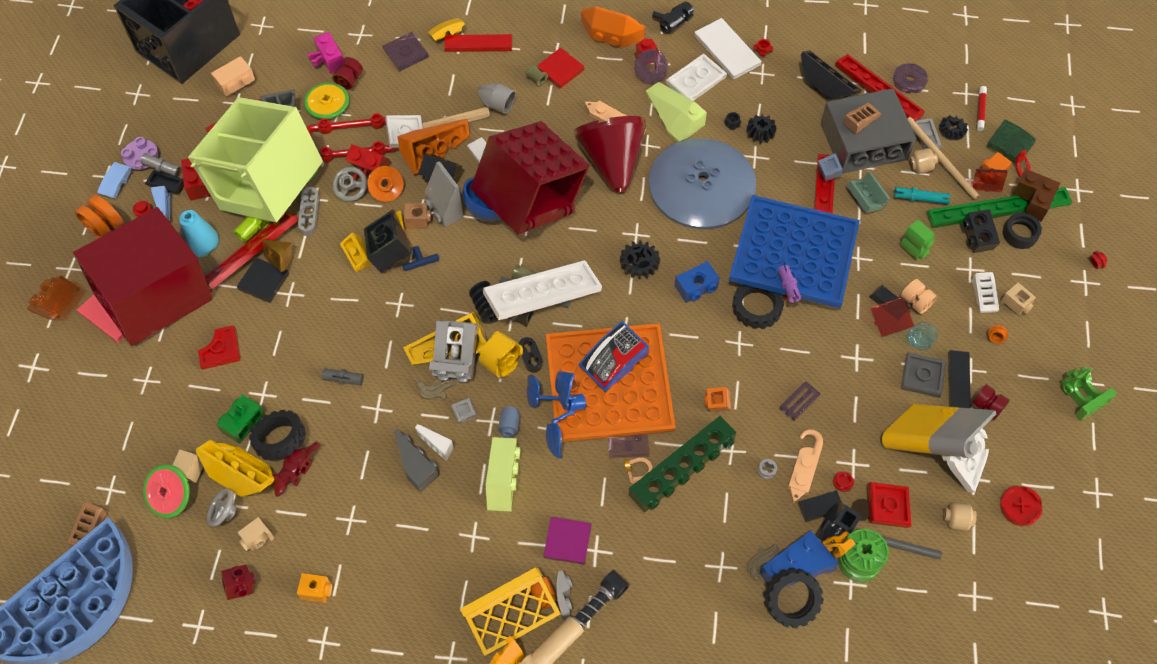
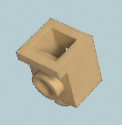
M1017 283L1005 293L1000 303L1006 304L1018 315L1022 312L1027 314L1034 305L1032 303L1036 297L1020 283Z
M259 517L238 532L242 538L239 542L246 551L248 549L253 551L262 547L267 539L271 541L275 539Z

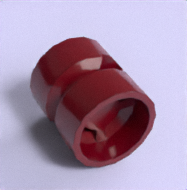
M345 57L333 74L332 79L334 83L341 85L346 90H350L355 84L356 79L363 72V66L356 59Z
M986 384L971 405L977 409L995 410L996 415L992 418L995 421L1010 400L1002 394L996 396L995 390Z

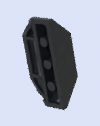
M811 50L801 53L804 78L811 87L820 90L825 98L832 99L861 93L862 90L828 65Z

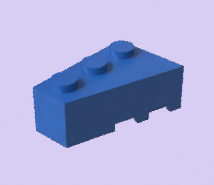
M810 531L762 566L760 575L767 583L772 580L771 577L774 574H779L780 570H789L792 567L797 570L798 568L803 569L813 577L827 572H834L839 563L816 535ZM792 582V583L787 584L786 586H789V585H792V584H795V583H798V582Z

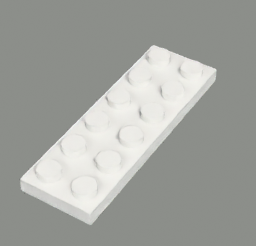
M584 260L483 288V294L498 320L600 292L602 285Z

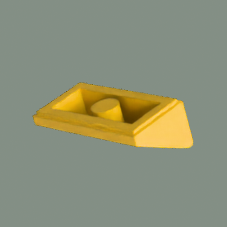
M352 232L340 243L356 272L372 265L367 259L366 244L360 235Z

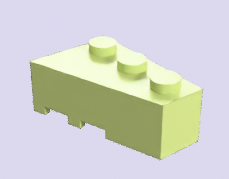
M492 437L486 478L487 510L512 512L513 491H516L517 484L515 475H518L519 467L516 459H520V447H517L516 438Z

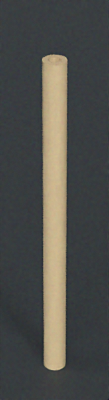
M909 117L908 121L915 134L933 153L937 154L938 160L973 200L977 199L980 195L916 122Z

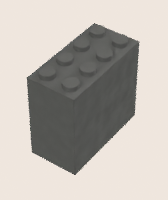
M894 88L826 102L821 127L832 153H836L843 173L909 159L917 138ZM870 103L882 113L881 116L857 134L853 133L843 124L845 115Z

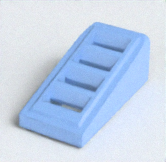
M165 186L152 187L151 192L156 207L161 210L170 222V194Z

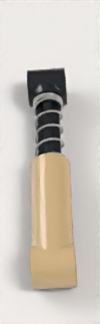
M615 570L609 572L600 583L601 588L597 590L596 596L591 597L590 602L584 604V608L581 611H577L575 617L569 616L520 664H553L584 632L583 626L586 627L585 624L590 619L592 620V617L597 612L599 613L603 606H606V602L620 598L630 584Z

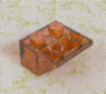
M62 275L51 277L49 280L45 279L39 287L41 291L38 295H33L29 300L30 306L27 310L52 321L57 320L80 288Z

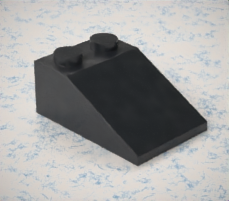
M393 209L364 228L367 259L380 273L392 268L394 264L406 259L411 254L409 241Z

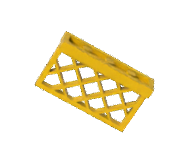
M536 567L460 609L463 616L466 617L484 656L508 644L505 640L499 643L500 638H508L501 635L505 623L516 626L514 635L511 636L516 640L561 615L539 568ZM538 582L543 589L541 598L529 595L531 587ZM520 594L525 596L522 608L511 605L514 595ZM545 594H546V596H547V598H548L549 601L544 600ZM528 597L539 600L536 613L525 610ZM509 599L507 604L502 603L505 600ZM542 602L551 604L554 613L547 617L540 615ZM498 604L506 606L503 619L492 616L494 606ZM509 608L521 611L517 623L506 620ZM524 612L535 615L533 624L529 627L520 625ZM478 615L487 617L484 629L476 627L473 621L474 617ZM538 617L544 618L537 622ZM491 618L502 621L498 634L487 631ZM519 627L524 628V630L518 632ZM486 633L497 636L495 645L489 649L484 644Z

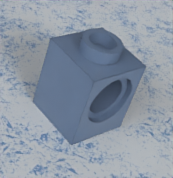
M836 153L818 160L825 182L843 174V169Z

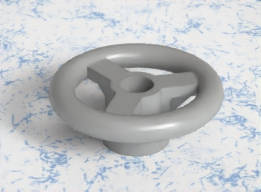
M356 167L341 169L333 180V191L343 201L351 202L359 199L367 188V178L364 172ZM348 172L358 174L362 182L355 181ZM338 182L343 187L341 192L338 189ZM354 187L361 188L357 194L346 196L348 191Z
M230 488L221 490L213 499L207 512V523L209 526H218L224 519L230 520L234 516L236 505L233 504L234 493ZM227 494V499L222 501L221 499Z

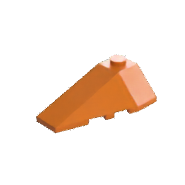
M462 119L397 136L400 153L412 173L417 174L419 172L424 154H433L443 158L450 149L456 148L470 136L468 120Z

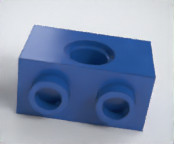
M707 261L676 276L674 286L685 303L691 300L696 301L705 293L714 292L718 288L720 278Z

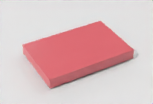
M94 294L77 309L79 314L117 343L124 338Z

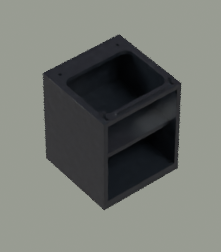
M119 0L113 6L135 52L181 84L186 82L240 35L228 0H203L191 11L183 6L189 0Z

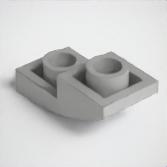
M563 570L558 571L557 603L562 621L570 616V611L572 610L569 598L565 597L570 596V588L573 587L569 576H565Z

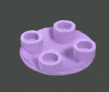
M137 137L135 141L129 143L121 151L124 163L135 170L150 167L140 163L144 153L158 158L157 146L143 137Z

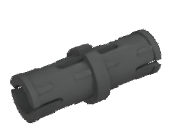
M324 368L322 372V380L336 381L342 385L349 383L361 386L364 376L362 373L347 372L346 369H341L340 371Z

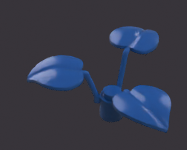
M557 372L555 388L559 394L558 396L540 395V385L537 378L529 375L527 377V400L531 407L535 408L538 406V398L560 400L563 409L568 411L553 419L551 424H547L546 443L549 450L557 458H562L561 430L557 422L569 415H574L576 410H584L586 406L585 397L583 394L570 395L574 373Z

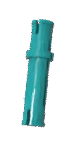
M895 186L894 191L901 192V194H893L894 198L909 199L912 202L918 200L949 205L950 200L943 198H951L950 193L917 190L915 187L909 189Z

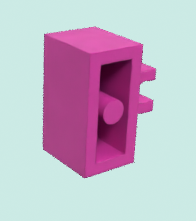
M326 32L313 38L317 52L308 53V58L311 60L313 67L323 62L328 72L332 74L339 68L343 61V56L331 34Z

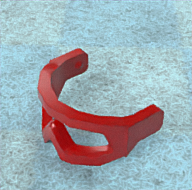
M1026 150L1020 151L1015 161L1016 170L1020 178L1023 174L1020 167L1021 161L1025 160L1026 169H1031L1025 155L1027 153Z

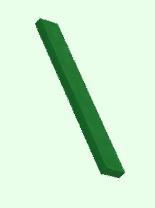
M1066 187L1058 188L1049 209L1071 205L1072 200ZM1015 195L927 210L926 214L931 227L937 228L961 224L969 212L990 209L992 218L1025 213L1030 201Z

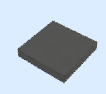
M907 352L901 389L940 398L943 389L946 361Z

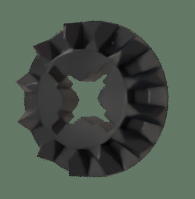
M949 115L947 118L942 119L939 124V130L946 138L958 140L967 134L968 123H964V118L959 119L957 115L955 117Z

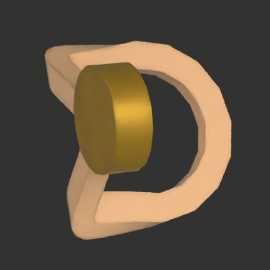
M645 458L624 459L626 472H628L632 484H635L643 476L632 477L630 464L644 462L648 465V472H650L653 467L649 460Z

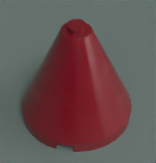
M611 117L609 121L599 123V120L577 127L574 130L575 139L609 188L615 191V193L626 192L631 182L646 129L644 117Z

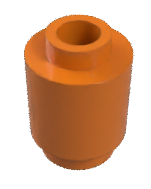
M543 577L556 603L557 594L554 591L548 577ZM538 582L531 587L530 591L533 596L541 598L543 589ZM545 594L544 600L549 601L548 598H547V596H546V594ZM542 602L541 607L546 609L551 607V604Z

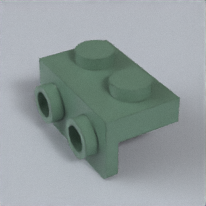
M871 172L867 173L863 179L852 180L846 185L866 213L881 211L890 200L888 194Z

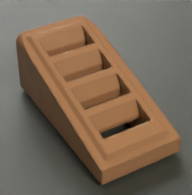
M867 103L845 115L843 124L853 133L857 134L880 117L882 113L870 103Z
M84 502L67 543L74 546L80 541L77 537H85L103 522L107 512L101 507ZM88 520V521H91L92 523H91V525H89V524H86L85 522ZM82 528L87 529L88 533L82 532Z

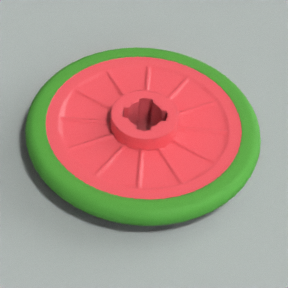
M163 464L152 469L147 475L143 494L148 508L155 515L162 518H172L180 514L186 507L190 489L186 476L179 468Z

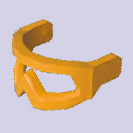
M844 531L839 536L829 537L822 542L829 552L833 551L835 558L841 557L855 545L851 538L846 540L849 536L847 531Z

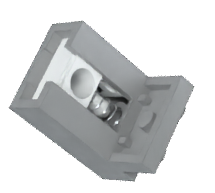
M447 320L436 321L434 357L429 363V370H432V376H437L439 380H449V377L457 378L456 381L468 382V379L474 377L478 323ZM453 331H458L461 334L459 341H455L452 338ZM449 344L452 345V347L450 348V349H451L450 353H451V355H452V358H449V357H448V355H449ZM459 345H462L461 359L455 358L460 355Z

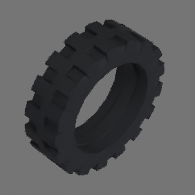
M744 284L737 288L732 303L733 313L737 316V320L743 322V325L746 327L751 326L752 329H766L767 326H773L774 322L780 319L784 306L783 294ZM751 293L765 294L773 302L774 308L765 315L751 314L743 306V298Z
M285 410L273 411L268 416L267 414L264 415L263 419L258 420L255 423V427H252L249 439L251 446L259 457L261 456L262 459H269L270 461H275V459L281 460L284 459V456L292 455L294 450L300 448V443L304 442V436L306 435L305 427L298 415L290 410L288 412ZM281 426L292 427L288 436L282 441L271 445L263 444L265 437L272 430Z
M792 567L789 570L782 569L779 571V574H774L771 577L772 580L767 582V589L764 591V605L768 609V613L785 627L798 628L800 625H808L807 622L810 620L814 621L816 614L820 613L822 609L820 606L824 601L821 595L823 590L819 586V582L808 572L800 568L798 570ZM792 582L805 583L809 590V599L806 605L800 611L793 614L782 612L778 607V596L781 590Z

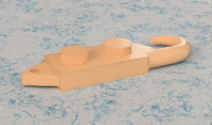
M601 101L585 102L589 116L599 120V122L609 121L611 117L626 116Z
M805 430L800 436V439H803L806 435H812L816 441L814 448L805 447L799 451L788 486L793 503L797 502L804 495H808L823 446L822 435L816 430Z

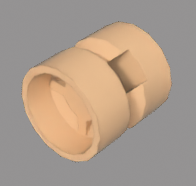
M918 279L913 280L900 295L908 304L912 303V308L919 314L927 311L937 299V295L930 289L925 290V285Z

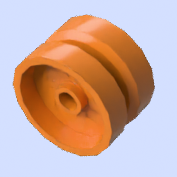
M93 194L87 200L88 207L81 205L74 211L78 220L97 238L111 232V229L115 230L124 224L118 212L97 194Z

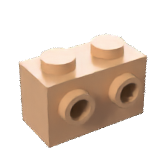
M241 56L211 73L215 84L225 96L236 92L255 80L252 69Z

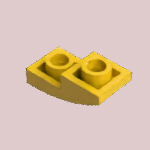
M459 18L447 20L428 31V34L435 41L440 40L446 35L447 31L452 35L459 33L465 23Z

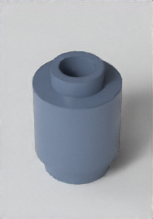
M504 407L500 413L498 432L503 437L511 438L518 433L520 414L515 407Z

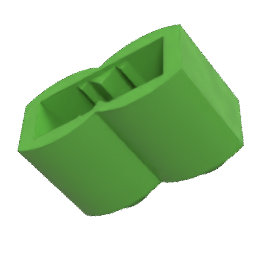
M917 220L906 230L905 237L900 246L914 259H924L930 253L929 248L935 242L933 240L935 234L920 220Z

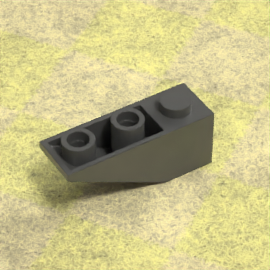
M396 429L394 432L406 477L421 493L439 477L437 472L438 466L433 460H427L424 457L425 454L420 447H414L410 443L411 439L407 434H401Z

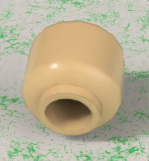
M930 148L914 151L913 156L910 157L912 170H916L917 173L933 171L935 164L938 163L937 154L933 153Z
M953 502L950 504L949 509L945 508L943 518L947 521L949 528L968 531L971 527L975 526L977 514L971 505Z

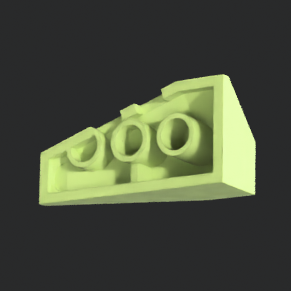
M660 82L646 90V94L653 107L656 108L667 133L677 142L686 140L705 126L707 112L696 102Z

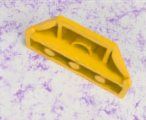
M209 440L196 449V454L208 476L224 487L230 488L240 497L261 492L274 482L270 466L238 446L216 443V441Z

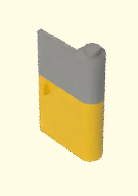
M913 404L885 430L882 436V443L887 449L972 458L978 451V445L974 436L996 415V411Z

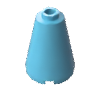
M193 210L184 211L179 217L182 239L197 257L209 255V252L213 249L215 250L218 246L219 235L217 231L197 212Z

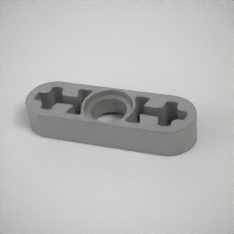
M314 187L305 188L301 195L298 227L304 236L314 234L317 227L320 197L317 189ZM313 194L311 196V202H309L308 197H310V195ZM308 208L314 209L311 214L304 213ZM306 220H308V221H309V224H310V226H308L307 229H305V227L307 226V221H306Z

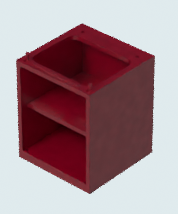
M158 207L72 252L94 296L131 347L212 301L210 293L214 290L208 289L197 256Z

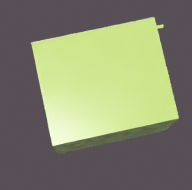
M240 97L235 100L188 156L192 163L191 167L195 168L220 210L276 223L323 162L296 107Z

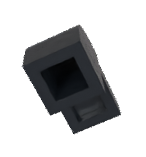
M838 502L824 515L826 519L816 533V537L824 541L829 537L839 536L844 531L852 533L862 515L847 505Z

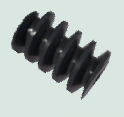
M481 281L470 289L469 296L472 298L481 321L485 324L495 323L499 320L483 294V288L489 287L490 283L488 281Z

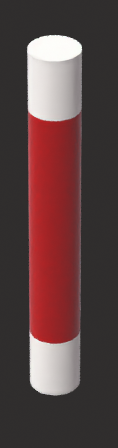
M985 86L979 88L978 131H983L985 125L987 91Z

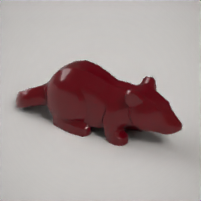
M316 441L306 448L294 450L292 455L285 456L279 474H273V487L276 497L283 494L289 483L298 486L300 482L298 476L301 473L305 475L313 462L310 459V455L320 447L321 444Z

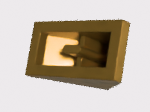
M263 240L264 257L280 272L285 271L293 259L292 242Z

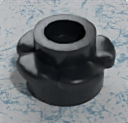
M736 112L728 113L724 120L725 125L732 129L737 126L739 127L741 125L740 115Z

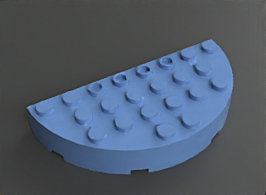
M109 517L0 606V662L6 664H57L88 649L114 624L130 592L133 563L131 551L123 532Z

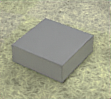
M469 398L451 405L458 424L477 417Z

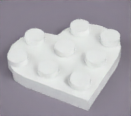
M983 429L974 436L978 445V451L974 457L962 458L942 455L943 460L947 461L950 470L967 492L976 491L987 460L989 449H985L984 438L988 437Z

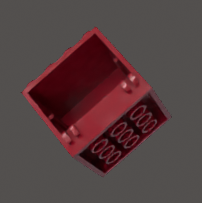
M539 121L489 136L470 189L519 235L574 213L575 207L573 204L590 165L559 138L557 134L549 129L545 123Z

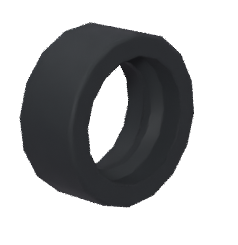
M1016 213L1010 216L1003 228V236L1007 243L1019 249H1028L1034 246L1042 232L1041 224L1037 218L1027 213ZM1012 225H1025L1032 231V237H1020L1013 231Z

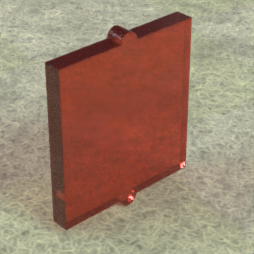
M993 168L976 169L972 187L979 191L1002 192L1008 171Z
M903 297L871 308L875 319L874 324L878 326L882 337L914 327L910 316L911 311L907 309Z

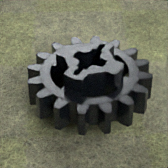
M639 240L638 244L632 241V246L625 245V250H621V269H625V274L630 272L631 278L635 275L638 276V279H641L642 275L648 278V273L654 275L655 270L659 268V251H655L654 245L649 247V242H646L644 245L641 240Z

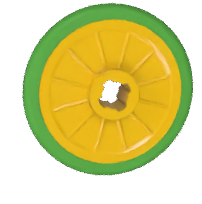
M336 83L318 84L308 91L304 99V106L307 112L318 119L335 118L341 115L349 104L348 92Z

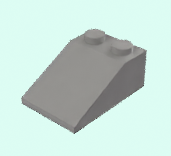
M439 161L435 165L425 190L426 200L424 202L427 203L428 210L432 209L436 221L438 223L441 222L446 228L464 217L459 186Z

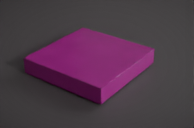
M551 517L543 557L585 565L592 523Z

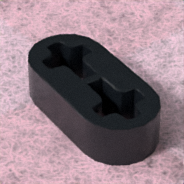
M522 338L519 341L523 348L522 360L529 372L536 373L542 369V357L532 338ZM525 344H528V346H530V352H528L527 348L524 347ZM533 357L534 361L537 362L536 366L531 364L530 358Z

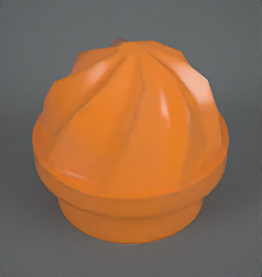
M997 324L989 329L988 337L991 342L1000 344L1008 338V331L1005 326Z

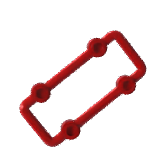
M375 113L370 119L332 123L330 120L323 118L318 124H312L306 128L310 136L313 131L329 134L333 129L363 126L381 129L386 124V117ZM380 141L374 142L372 147L364 148L383 156L386 152L398 150V148H389V145L385 146ZM325 146L319 150V154L323 162L328 163L333 158L346 157L349 149L332 151L329 147Z

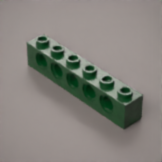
M721 416L717 417L629 488V496L644 513L649 509H655L660 504L662 498H668L675 492V488L681 484L683 486L690 480V476L695 472H701L709 460L714 461L721 454L720 451L724 448L729 449L735 443L737 432ZM716 439L718 443L714 444L711 443L709 440ZM702 451L704 454L699 456L696 455L694 452ZM684 462L687 463L689 467L683 468L679 464ZM672 475L674 479L667 480L664 476ZM656 487L659 491L651 492L649 488Z

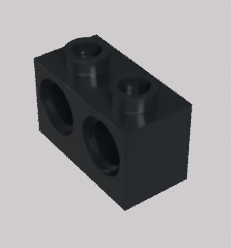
M990 209L969 212L964 217L962 225L963 229L967 232V243L971 247L972 253L994 250L1000 244Z

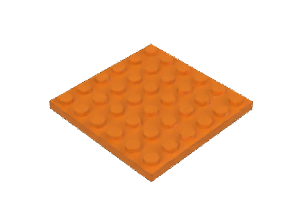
M660 323L628 326L649 346V352L634 365L632 371L606 392L579 367V363L613 328L546 334L552 396L559 395L555 388L557 372L565 371L575 374L570 395L583 394L586 401L584 410H576L574 415H569L557 422L561 430V442L673 432L676 430ZM552 400L554 419L568 412L563 409L560 400Z

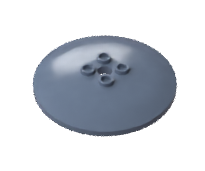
M693 138L677 142L658 155L650 170L649 191L656 207L670 220L689 228L715 229L733 223L749 209L752 195H755L756 178L749 161L734 147L714 139ZM706 176L708 179L700 180L698 177Z

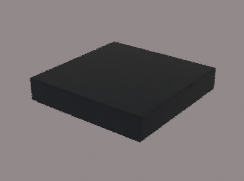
M255 258L237 285V289L271 303L288 277L289 272L286 269L280 272L273 264Z

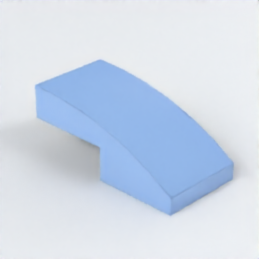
M114 162L105 174L97 193L117 199L122 183H127L132 167Z

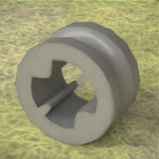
M771 459L762 460L758 468L760 477L771 479L775 476L777 464ZM766 465L768 468H772L770 473H768L767 470H764V467Z

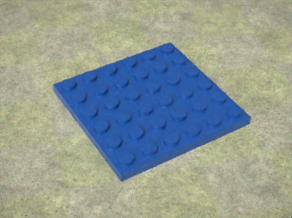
M752 195L729 281L787 295L786 290L782 287V279L778 273V268L783 265L785 268V265H789L793 278L797 280V288L801 299L841 309L860 220Z

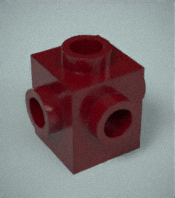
M247 564L221 571L222 585L227 600L245 597L253 593L252 585L256 584L253 571L249 572Z

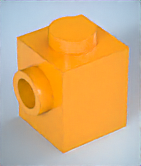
M302 573L297 590L299 598L306 601L326 603L327 597H330L332 592V584H330L326 576Z

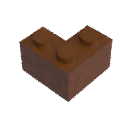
M1025 169L1013 194L1030 201L1025 213L1031 214L1038 221L1042 222L1051 206L1060 182Z

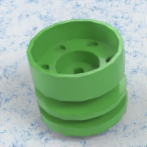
M855 530L846 539L851 538L855 545L838 558L839 568L852 581H871L879 574L888 560L889 549L887 542L880 534L873 530Z

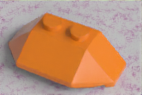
M597 6L584 8L581 11V23L593 40L624 48L638 43L645 38L646 26L639 24L628 15Z

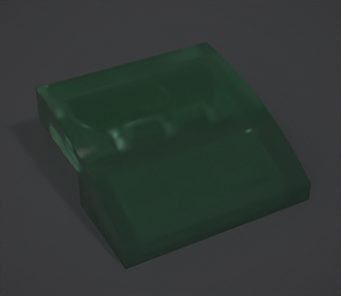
M1004 120L988 141L987 147L1003 153L1004 157L1015 163L1019 152L1026 150L1028 153L1036 139L1018 125Z

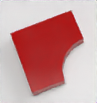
M234 325L215 329L211 343L205 348L198 350L202 370L240 361Z

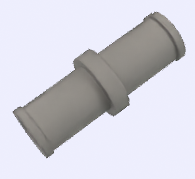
M147 153L142 155L140 161L142 164L155 168L158 172L163 171L173 176H177L180 166L166 162L161 157L156 158Z

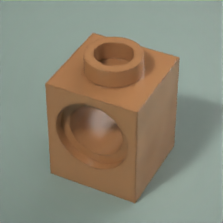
M405 203L404 222L406 229H428V221H431L432 215L431 210H428L427 203Z

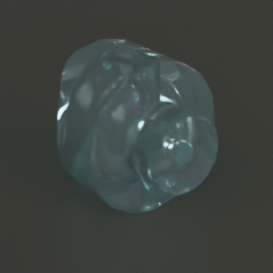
M927 322L917 323L908 333V342L918 349H929L937 339L936 329Z

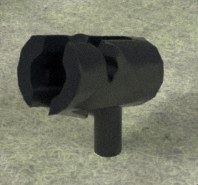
M685 1L674 7L670 13L662 14L654 11L652 18L660 20V29L664 33L669 34L694 16L692 14L694 7Z

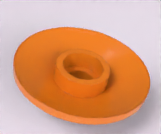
M390 166L377 167L370 173L367 181L370 194L382 202L395 200L401 194L404 185L399 171ZM383 180L387 181V185L385 187L381 185V182Z

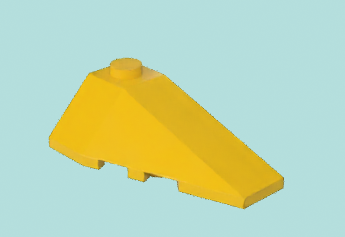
M472 312L456 321L478 323L477 354L479 347L483 343L486 344L487 339L475 312ZM436 331L403 347L412 365L428 363L433 360ZM453 331L452 338L455 341H459L461 334L458 331ZM449 344V358H452V355L450 353V348L452 347L451 344ZM459 345V350H460V351H459V354H460V355H458V356L455 357V358H460V357H461L462 345Z

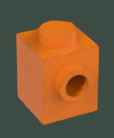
M997 152L991 159L987 158L982 163L981 167L983 168L980 175L994 185L1008 172L1012 162Z
M727 387L708 388L707 395H705V406L712 412L731 410L730 390Z

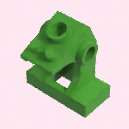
M1085 366L1081 367L1080 370L1075 368L1067 372V377L1060 380L1063 391L1080 407V410L1075 414L1080 421L1108 404L1117 395L1113 388L1106 392L1096 390L1090 383L1092 381L1090 372L1093 368L1086 369ZM1082 388L1088 397L1085 398L1078 389Z

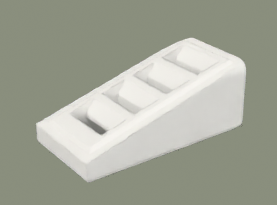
M993 272L974 274L971 282L979 312H998L999 304ZM986 302H992L991 305H984Z
M417 425L415 427L417 435L447 461L454 450L452 440L421 425Z

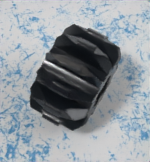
M763 113L760 117L755 114L753 118H750L746 127L748 138H753V142L759 141L760 144L762 141L768 143L770 139L773 140L777 130L775 120H770V115L764 117Z

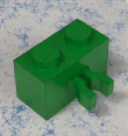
M242 394L239 399L232 403L227 413L219 418L216 425L223 434L240 444L250 433L252 427H255V423L265 415V412L259 404Z

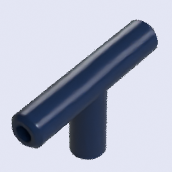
M414 246L412 250L416 260L405 263L402 266L404 271H408L439 261V256L434 254L423 258L419 246Z

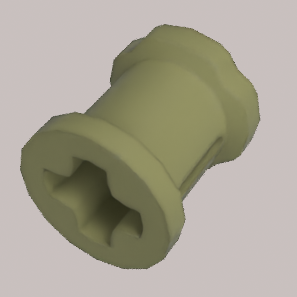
M532 64L526 71V77L533 79L537 86H542L548 79V74L539 70L536 64Z

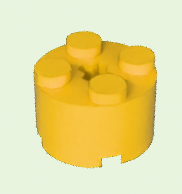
M496 331L486 344L483 343L479 347V362L497 377H506L519 364L516 360L518 356L522 357L523 348L504 333Z

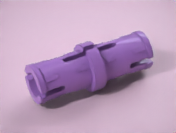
M783 265L779 267L778 273L782 279V287L786 290L789 301L794 303L793 297L795 302L799 301L801 295L797 288V280L793 278L790 266L785 265L784 268Z

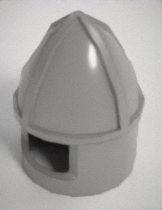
M502 83L485 84L478 88L479 97L490 109L507 114L512 108L516 97L515 90L504 86ZM509 99V103L505 108L506 101Z

